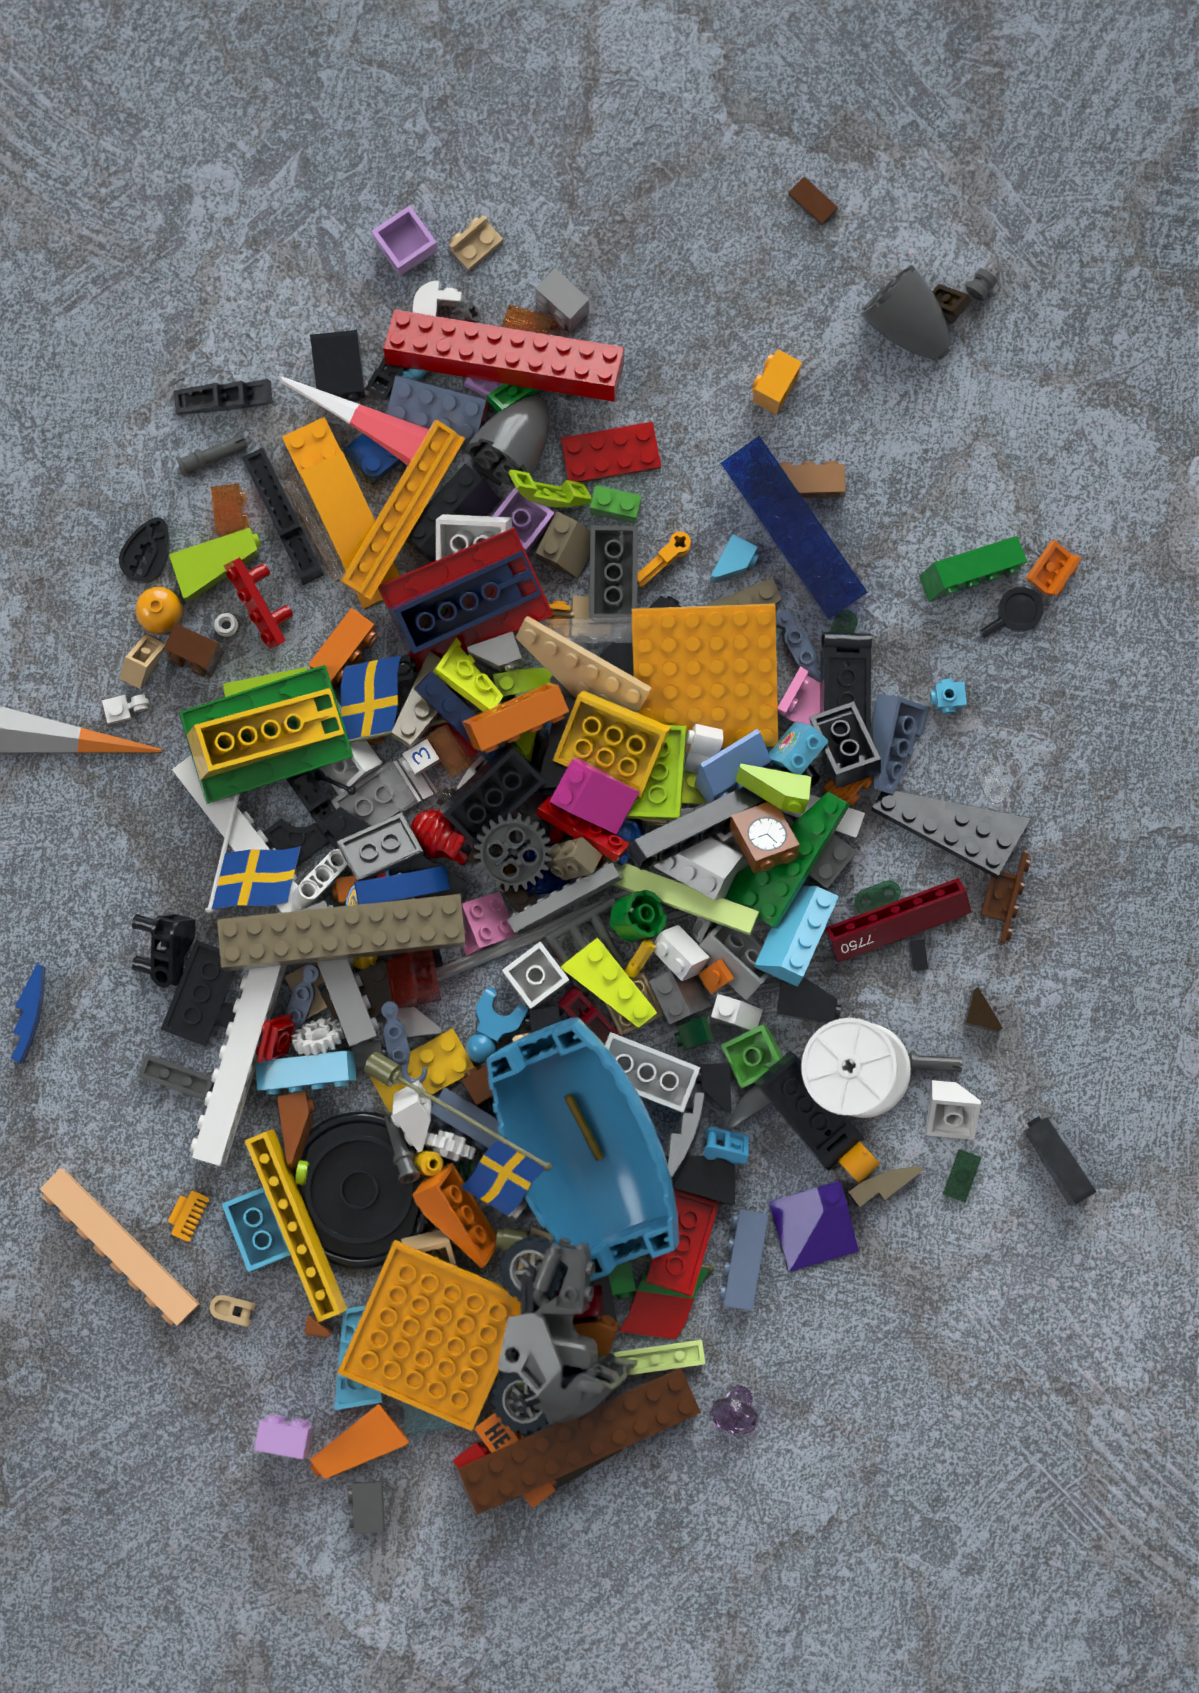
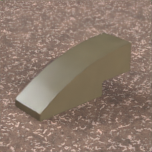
M906 1167L891 1170L861 1182L846 1193L857 1207H861L876 1194L882 1200H886L921 1173L923 1169L921 1167Z

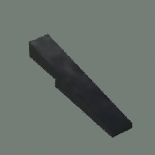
M264 448L243 456L242 459L302 585L324 576Z

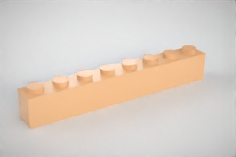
M60 1168L40 1188L44 1193L42 1198L50 1206L55 1204L61 1210L59 1215L67 1223L72 1221L78 1227L76 1232L85 1240L89 1238L95 1244L93 1249L102 1257L106 1255L112 1261L110 1266L119 1274L123 1272L129 1278L127 1282L134 1290L138 1291L141 1289L147 1295L144 1298L145 1301L153 1308L158 1306L164 1312L161 1316L171 1326L174 1323L177 1326L181 1325L200 1305L65 1169Z

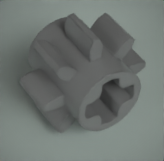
M464 301L455 305V310L451 311V319L474 323L479 322V310L471 302L466 304Z

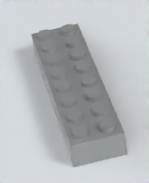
M605 863L600 870L597 871L595 869L593 874L585 878L582 876L576 879V883L572 885L569 883L563 886V890L559 892L556 890L550 893V897L537 900V904L524 907V911L513 913L510 915L511 918L507 920L513 932L521 934L624 879V876L617 864Z

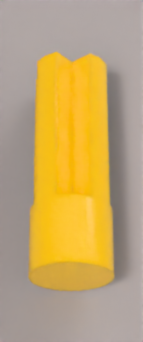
M644 939L625 968L624 971L629 977L637 978L656 948L652 944V940L649 939L647 941Z

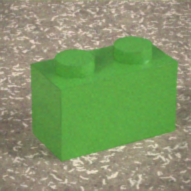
M595 485L590 514L636 524L641 504V495Z

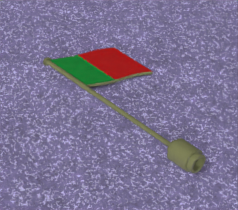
M506 1227L503 1230L497 1229L495 1248L505 1252L515 1242L525 1237L530 1238L531 1236L527 1235V1230ZM640 1256L632 1260L651 1262L652 1258ZM711 1263L709 1265H701L692 1297L646 1283L648 1267L638 1285L629 1314L618 1331L676 1339L687 1321L700 1285L707 1273H711L714 1270V1266Z

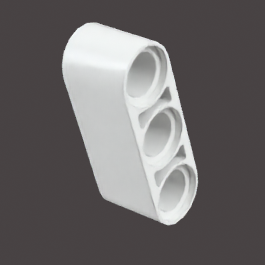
M339 849L332 850L301 881L292 894V901L295 906L302 909L309 907L342 873L347 863ZM331 861L336 862L338 866L333 865ZM317 876L321 877L324 882L320 881ZM302 891L306 892L309 897L305 896Z

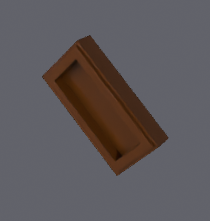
M805 176L788 192V196L821 226L838 210V207Z

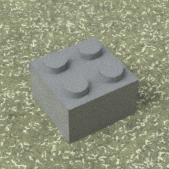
M555 268L535 288L536 306L545 315L549 313L554 318V323L562 330L566 328L571 333L589 314V298Z

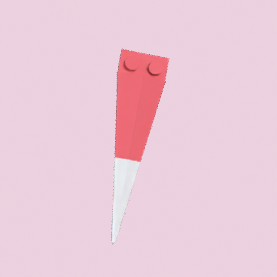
M280 377L282 384L346 421L388 450L407 466L429 431L427 428L288 378Z

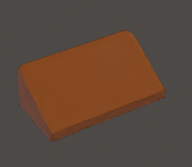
M311 1312L307 1315L306 1335L328 1338L333 1333L334 1329L325 1321L318 1322L315 1313Z

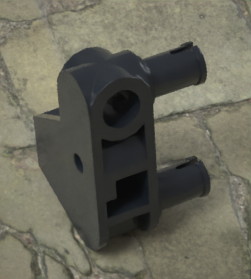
M136 914L132 921V928L151 933V960L136 955L132 961V970L150 974L153 982L159 987L177 986L184 970V957L195 939L196 919L178 914L159 915L153 919ZM159 942H161L160 950L157 949Z

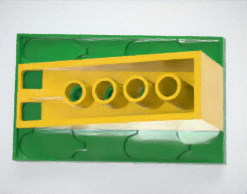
M326 665L179 712L206 804L353 757Z

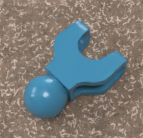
M490 986L486 988L476 1005V1017L479 1025L476 1029V1034L467 1040L465 1046L468 1057L477 1063H485L487 1058L496 1052V1045L501 1038L517 1033L528 1012L526 1005L519 1004L510 1015H498L492 1006L496 998V990Z

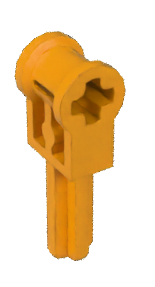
M681 531L674 533L670 537L669 543L658 552V555L637 573V585L644 587L662 569L668 567L678 557L687 555L691 544L688 534ZM676 541H678L679 543L684 541V548H682L681 546H678L676 548Z

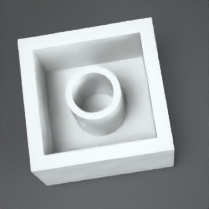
M541 942L537 943L502 970L504 976L530 1010L535 1009L570 982Z

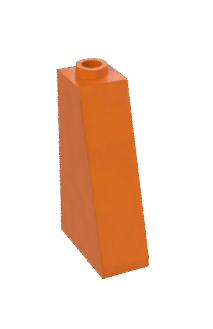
M379 1403L310 1459L312 1465L309 1467L318 1478L322 1476L324 1479H327L407 1445L410 1440L381 1403Z

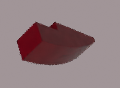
M573 986L557 1002L570 1018H580L604 1045L610 1032L621 1036L576 987Z

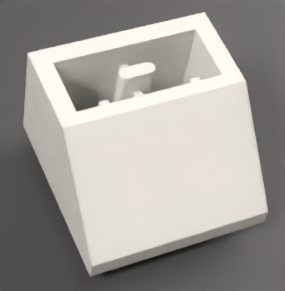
M419 1080L412 1083L426 1091ZM407 1086L394 1093L393 1115L391 1117L396 1127H401L404 1131L407 1143L411 1147L414 1146L419 1153L423 1150L431 1120V1100Z

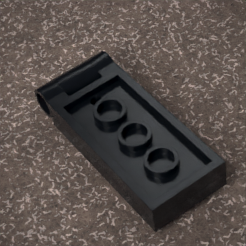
M823 632L821 639L820 713L854 701L871 737L872 636L870 633Z
M789 1051L754 1083L812 1154L829 1171L859 1141L862 1142L865 1139L846 1115L826 1110L811 1097L803 1081L802 1061L796 1054Z

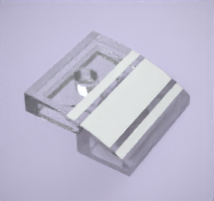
M403 757L376 772V775L400 813L418 803H423L441 792L428 770L417 777L414 776L413 772L408 774L401 763L405 760Z

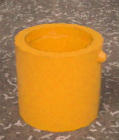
M860 1141L838 1160L859 1184L880 1165Z

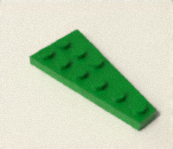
M828 791L790 826L799 843L798 857L790 863H781L765 872L753 873L748 864L734 877L726 898L734 903L759 911L758 918L777 929L850 807V804Z

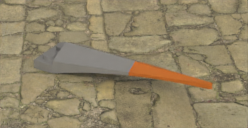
M0 706V754L162 752L160 748Z

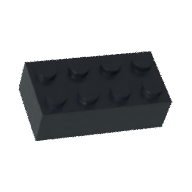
M510 742L450 796L440 808L443 815L474 845L475 843H481L477 839V834L485 835L482 827L491 828L490 819L498 823V815H501L505 820L508 813L512 814L546 781L538 769Z

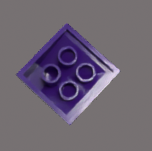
M840 1181L769 1201L789 1272L859 1252Z

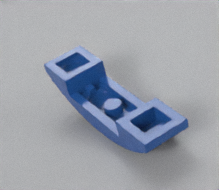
M446 866L354 882L358 905L398 900L450 889Z

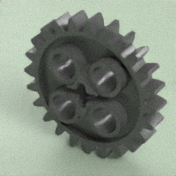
M508 813L507 820L498 815V823L490 819L491 828L482 827L485 835L477 834V839L481 843H475L474 848L480 850V852L474 853V858L481 860L476 863V867H484L480 875H489L487 883L496 880L495 888H498L502 883L504 884L505 891H508L509 886L513 885L516 892L518 891V885L522 884L526 890L528 881L534 885L536 884L535 876L543 878L541 869H549V866L544 861H551L552 859L551 856L546 854L552 851V847L545 846L550 841V838L542 837L545 833L544 828L537 830L538 821L532 825L529 824L530 816H527L523 821L521 820L520 813H518L516 819H512L511 813ZM518 830L523 836L520 840L513 841L509 838L510 832ZM527 839L531 840L529 844H526L517 850V856L514 857V855L511 854L507 858H505L499 865H495V862L497 860H500L509 854V848L515 850L519 846H521ZM499 844L503 850L500 854L494 855L489 851L490 846ZM526 850H533L537 855L533 860H526L523 857V853ZM508 863L514 864L517 868L512 874H507L503 870V867Z

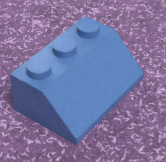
M758 729L754 730L700 764L694 786L708 803L743 787L735 782L740 764L769 769L771 759Z

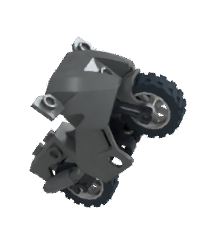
M539 1236L525 1237L512 1244L505 1251L504 1258L501 1259L500 1266H502V1269L500 1270V1277H503L502 1284L504 1288L509 1290L508 1293L512 1297H517L518 1301L521 1302V1314L510 1316L507 1320L498 1362L499 1370L507 1373L496 1383L497 1386L492 1394L494 1395L492 1404L496 1408L495 1414L497 1418L500 1417L501 1423L505 1427L507 1425L511 1427L510 1430L514 1432L521 1431V1434L535 1433L547 1424L556 1425L557 1423H565L581 1417L613 1393L626 1379V1373L629 1372V1369L637 1365V1360L615 1358V1355L612 1353L598 1359L596 1342L592 1338L578 1335L573 1325L574 1315L582 1314L589 1309V1302L593 1298L594 1290L590 1286V1277L594 1275L595 1263L591 1262L589 1243L582 1242L579 1245H570L571 1240L562 1237L559 1243L551 1244L549 1239L544 1237L542 1239ZM532 1253L531 1263L523 1256L524 1254ZM537 1254L540 1255L543 1259L537 1260ZM519 1260L526 1266L525 1269H518ZM507 1350H508L509 1356H510L514 1361H516V1362H511V1361H509V1359L507 1358V1355H506ZM524 1382V1393L515 1384ZM511 1390L518 1395L516 1398H511ZM512 1403H517V1410L514 1408ZM533 1405L535 1409H540L537 1415L533 1411ZM527 1409L529 1416L522 1415L521 1412Z

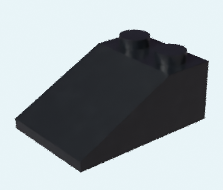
M854 701L809 717L811 725L828 740L821 753L836 789L881 773V758Z

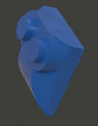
M364 433L343 449L372 485L376 484L402 463L400 459Z

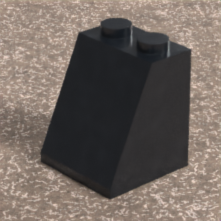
M357 330L311 334L310 340L316 389L352 402L366 397L361 345Z

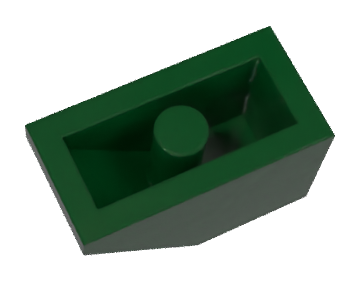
M706 1016L677 1026L678 1032L674 1033L677 1046H682L684 1051L709 1044L713 1040Z

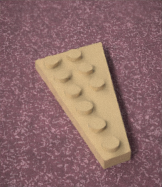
M529 616L525 618L515 637L575 698L584 690L638 713L652 688Z

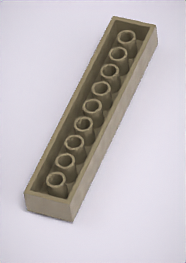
M460 894L217 919L221 968L223 972L465 946Z

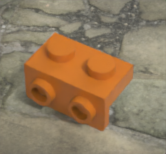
M1051 540L1025 579L1044 595L1057 596L1064 590L1065 583L1070 575L1074 574L1078 569V564L1082 558L1078 555H1072L1057 541Z

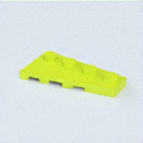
M598 937L560 967L638 1028L657 1014L656 1010Z

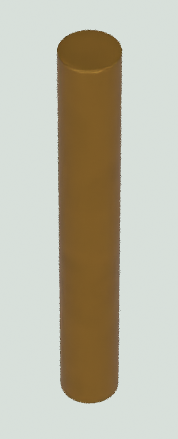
M573 1093L564 1096V1099L595 1160H601L605 1156Z

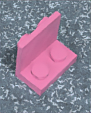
M800 667L777 710L779 715L792 722L796 721L811 725L809 717L820 713V682L807 676L809 671Z
M500 892L461 904L465 934V946L463 949L466 956L478 952L486 946L517 935V933L513 932L507 920L511 917Z

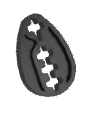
M154 517L142 524L127 539L120 551V568L125 576L133 582L141 584L152 582L164 570L169 554L170 536L168 525L162 518ZM161 524L163 531H158L154 536L152 526ZM151 545L150 547L153 552L147 553L145 556L148 561L147 564L142 563L140 566L143 573L137 574L135 577L131 569L139 566V562L136 559L143 557L142 547Z

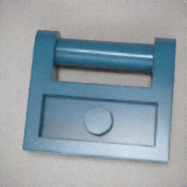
M708 1127L706 1129L705 1139L707 1140V1145L704 1148L706 1159L714 1160L718 1157L726 1159L732 1164H746L749 1135L717 1127ZM716 1141H723V1146L716 1145Z

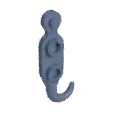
M780 611L776 621L779 626L785 629L784 641L792 657L799 667L809 671L808 674L811 678L820 682L817 656L807 636L801 628L793 625V616L789 611Z
M312 964L307 965L303 969L304 980L295 986L286 1010V1014L293 1015L292 1022H295L293 1035L306 1021L315 997L313 982L319 978L320 971L317 966Z
M392 1001L385 1002L382 1006V1014L387 1018V1023L384 1026V1038L388 1057L402 1066V1078L411 1083L418 1080L422 1083L426 1079L427 1068H422V1074L418 1078H411L408 1075L407 1067L410 1050L404 1024L396 1018L398 1014L397 1004Z

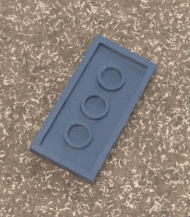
M396 375L386 414L430 429L434 420H439L457 432L458 435L465 438L464 443H469L481 427L487 399Z

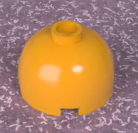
M152 587L145 590L139 596L136 602L135 614L139 624L146 631L154 635H164L172 631L176 623L180 624L183 618V606L179 597L173 591L164 587Z

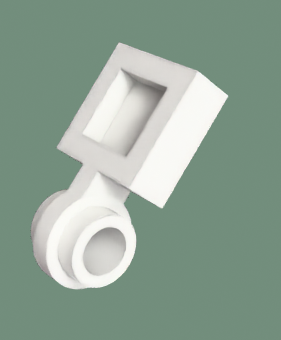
M126 695L102 700L107 723L110 725L132 719L130 710L134 709V712L147 710L149 700L145 698V695L132 697V702L128 703Z

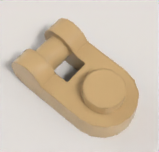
M219 1295L212 1299L210 1312L217 1319L250 1327L251 1320L249 1318L251 1311L255 1309L256 1303L227 1295ZM235 1306L242 1307L240 1317L233 1315Z

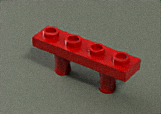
M240 557L223 565L227 578L233 582L237 590L239 600L245 604L249 612L250 620L256 624L263 643L270 649L285 642L286 640L278 625L293 617L292 610L288 605H285L271 613L255 585L270 575L267 565L262 563L247 571Z
M550 796L537 809L536 815L552 824L548 836L551 842L560 843L565 832L576 839L583 837L602 854L596 867H600L603 864L605 856L617 862L627 852L626 848L630 843L610 831L551 803L552 797Z

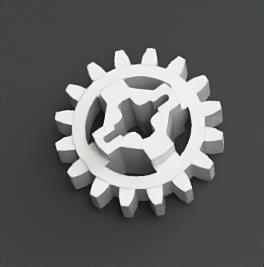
M320 1018L316 1022L312 1020L310 1024H303L302 1029H297L295 1031L296 1034L292 1035V1042L295 1051H298L299 1055L304 1053L305 1056L310 1054L317 1056L320 1052L325 1054L327 1050L335 1049V1044H341V1039H344L345 1036L338 1019L332 1021V1018L327 1020Z
M439 1130L438 1135L427 1133L424 1143L434 1148L433 1152H437L441 1157L457 1162L460 1161L461 1157L473 1160L476 1148L465 1145L466 1138Z

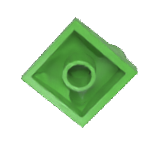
M766 1024L721 1045L741 1089L753 1084L783 1057Z

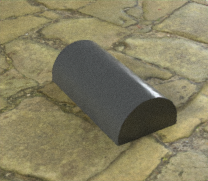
M590 525L589 620L592 622L603 624L632 623L631 609L637 608L638 526Z

